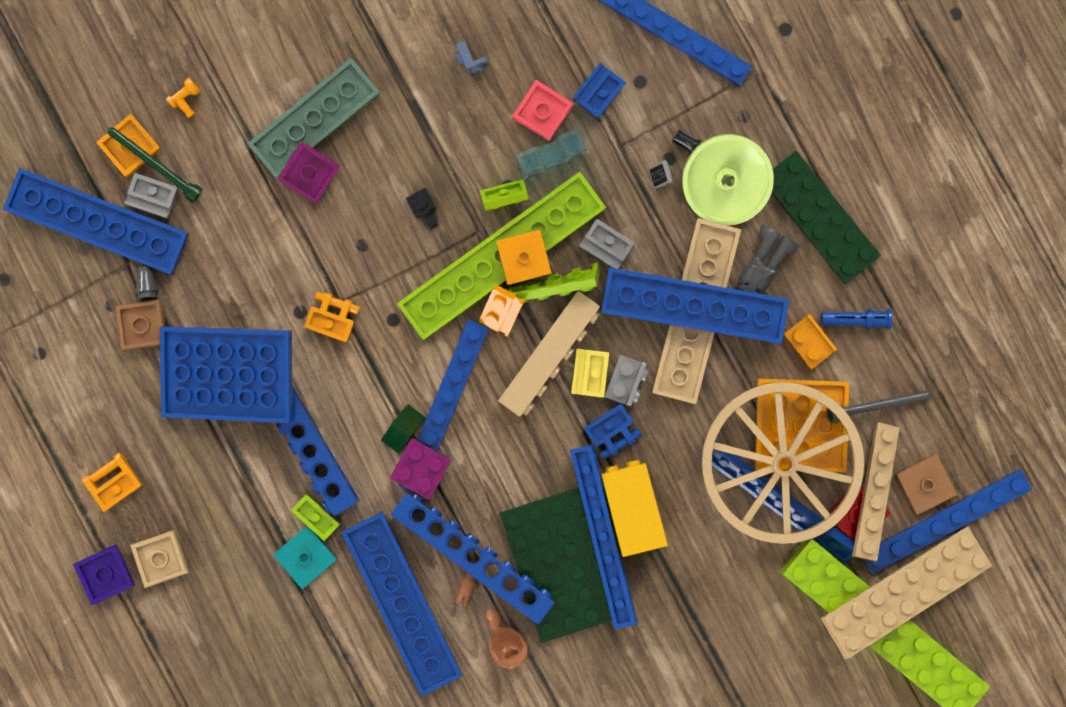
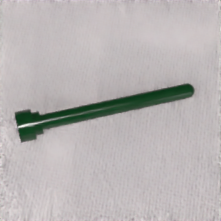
M113 127L108 129L109 136L180 188L188 201L194 203L203 191L197 184L193 185L192 183L188 184Z

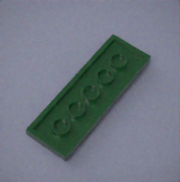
M797 151L773 168L774 183L771 194L844 284L848 283L881 256Z

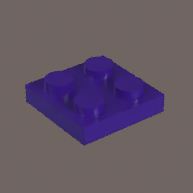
M117 544L73 564L91 605L135 586V582Z

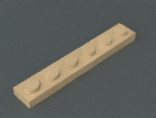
M879 422L875 423L853 557L869 561H877L900 427Z

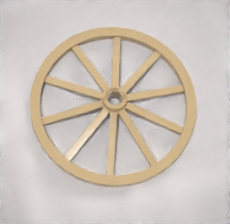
M786 382L769 383L751 388L739 394L726 404L715 417L703 445L702 474L711 501L719 513L733 527L761 541L780 544L796 543L823 534L847 514L858 496L862 484L864 452L859 433L853 421L844 409L829 396L805 385ZM774 392L779 451L740 407L741 405L755 397ZM782 392H794L817 400L788 451ZM823 405L836 415L847 433L795 455ZM735 411L773 457L717 443L715 440L726 419ZM850 440L853 452L852 477L798 464L802 460ZM715 449L771 465L715 485L712 474V452ZM782 458H788L790 461L789 467L785 470H781L778 465ZM796 471L850 483L839 506L830 514ZM774 472L742 520L737 518L726 507L718 492ZM789 476L825 518L808 529L792 533ZM781 477L783 533L762 531L748 525Z

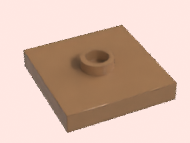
M162 300L115 306L121 351L160 346V327L165 326Z
M937 454L895 474L915 515H919L957 495Z

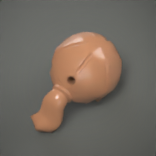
M488 609L484 616L489 620V626L493 630L489 645L491 658L502 668L512 669L519 667L526 661L528 655L526 639L515 629L502 626V615L498 609Z

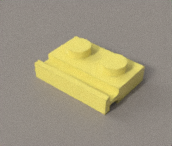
M577 349L571 394L604 398L609 352Z

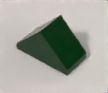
M408 404L392 422L381 441L399 454L426 417Z

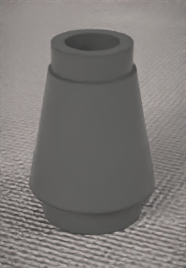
M139 267L137 269L135 295L138 296L139 301L157 299L159 292L151 267Z

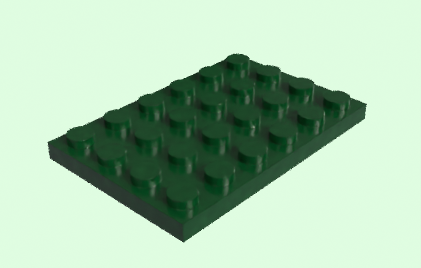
M579 487L500 512L519 576L522 577L525 574L535 582L533 586L540 591L544 588L553 595L551 600L555 603L539 625L535 623L541 643L612 621ZM531 591L525 592L528 604H533L536 601V595Z

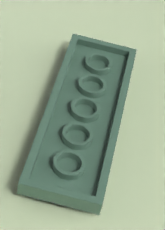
M350 58L247 144L274 177L277 178L300 141L315 149L381 93L355 61Z

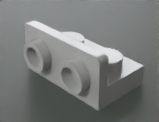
M619 355L604 397L627 406H631L632 402L637 403L641 392L637 388L640 381H645L648 369H645L646 363Z

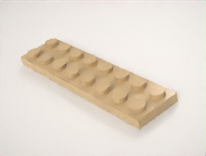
M697 218L681 280L726 288L742 229ZM669 325L652 393L696 404L715 333Z
M967 526L821 617V620L844 659H849L992 567V564Z

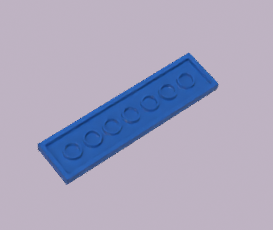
M21 168L17 172L3 207L4 211L171 275L174 274L189 236L188 232Z
M609 267L601 313L782 344L789 299Z
M382 511L342 531L341 533L420 695L424 696L462 677L463 674L384 512Z

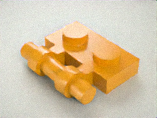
M317 292L314 300L322 302L319 309L311 306L304 328L348 343L355 321L347 319L349 312L358 315L360 306L352 304V301L347 299L343 301L334 298L333 294L330 293L323 294ZM333 306L341 309L339 316L328 312L329 307Z

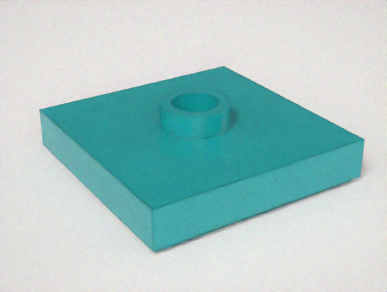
M308 526L273 554L301 589L305 588L337 560L332 551Z

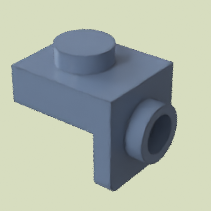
M465 41L456 44L458 51L455 52V56L459 65L464 64L468 74L472 72L473 74H478L486 69L485 67L488 66L486 56L473 61Z

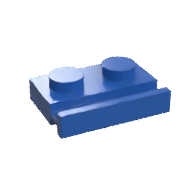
M600 63L572 99L595 118L599 119L626 85V82Z

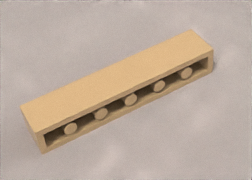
M577 291L498 402L519 417L522 414L527 416L534 406L531 401L536 395L540 398L546 390L547 386L544 383L549 377L554 379L561 369L557 365L562 359L567 361L574 351L571 348L576 340L580 343L587 333L584 328L589 322L594 324L601 314L597 311L600 306L580 291Z

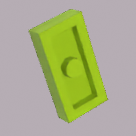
M523 179L480 190L485 211L529 199Z
M308 493L291 510L323 541H326L341 524Z

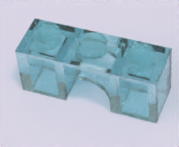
M577 128L558 136L555 141L538 148L535 146L516 154L515 159L524 180L586 154L587 147Z

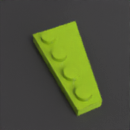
M599 262L591 264V269L581 271L580 267L575 268L566 276H561L557 273L547 277L544 282L540 283V280L536 279L511 286L508 291L516 294L515 297L519 299L524 298V303L536 298L544 300L556 294L565 296L577 290L583 292L590 291L597 287L601 271Z

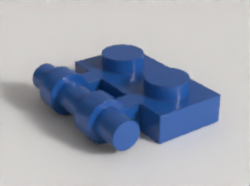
M622 403L584 427L585 432L595 447L603 442L607 448L600 452L604 460L610 456L615 457L619 454L618 451L627 445H633L636 443L635 440L642 436L638 428L632 432H629L627 429L634 422ZM621 431L624 437L613 444L610 438Z

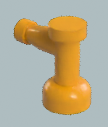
M190 77L184 81L185 87L172 97L169 95L166 98L174 109L179 107L188 119L195 115V112L191 110L184 98L189 94L197 95L201 92Z

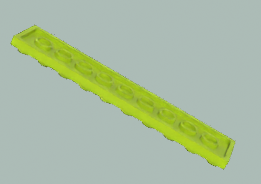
M578 172L406 296L397 305L420 337L425 340L492 292L495 285L500 286L506 282L496 241L540 230L547 252L603 212L606 206L582 173Z

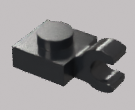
M426 188L406 198L417 219L423 216L430 230L438 226L431 211L437 208Z

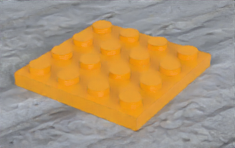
M757 379V386L778 382L805 385L826 394L840 406H849V382ZM773 392L757 397L756 426L779 451ZM782 392L787 451L817 400L794 392ZM823 405L795 455L847 433L841 422L833 424L829 422L826 406ZM755 437V453L773 457L761 441ZM848 441L802 460L798 464L831 472L847 473ZM782 458L778 464L781 470L787 469L790 465L789 459ZM755 460L756 470L771 465Z

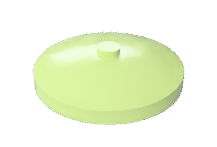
M735 134L714 136L698 145L689 155L682 174L683 192L692 210L704 220L723 225L740 224L757 215L768 202L774 183L772 165L763 149L752 140Z

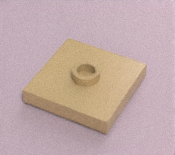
M176 530L130 545L144 588L189 573Z

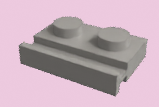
M134 173L124 204L169 219V214L173 208L179 188Z
M596 219L579 247L611 268L618 269L635 242Z

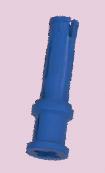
M867 309L865 312H822L821 325L864 326L867 329L886 327V329H891L892 310L872 311V309Z

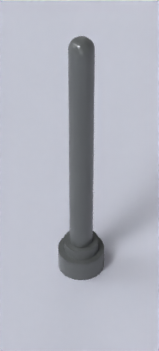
M923 391L841 407L850 416L928 400L931 398V393ZM827 408L829 422L831 424L840 422L836 415Z

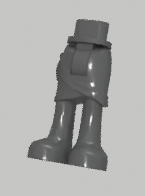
M762 225L759 232L762 237L761 245L750 264L743 269L739 277L740 285L738 288L742 291L763 294L774 276H776L777 268L788 253H795L800 247L793 240L782 236L766 266L763 262L781 234L765 225Z

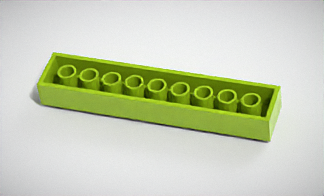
M813 539L803 541L779 570L782 575L828 613L870 587ZM908 620L869 645L870 648L941 707H974L990 688L986 682L911 620Z

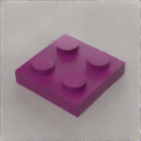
M300 141L276 179L316 204L340 165L303 141Z
M411 438L390 479L431 500L452 459Z

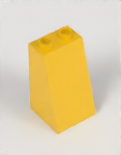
M640 460L627 462V467L618 469L617 465L604 468L605 472L601 473L622 557L668 546L646 463H640Z

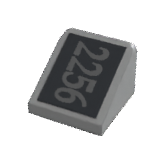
M666 160L649 168L655 189L672 183L673 179Z

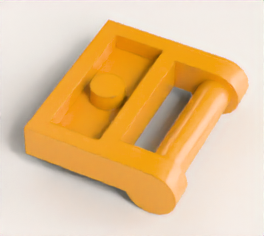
M121 452L114 455L113 460L95 473L82 478L84 485L103 512L108 511L143 486ZM118 466L121 468L122 472L101 487H97V481Z

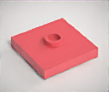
M536 79L514 112L512 119L550 142L574 106V103Z

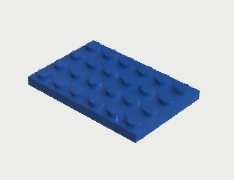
M160 327L161 417L278 423L293 422L292 330Z

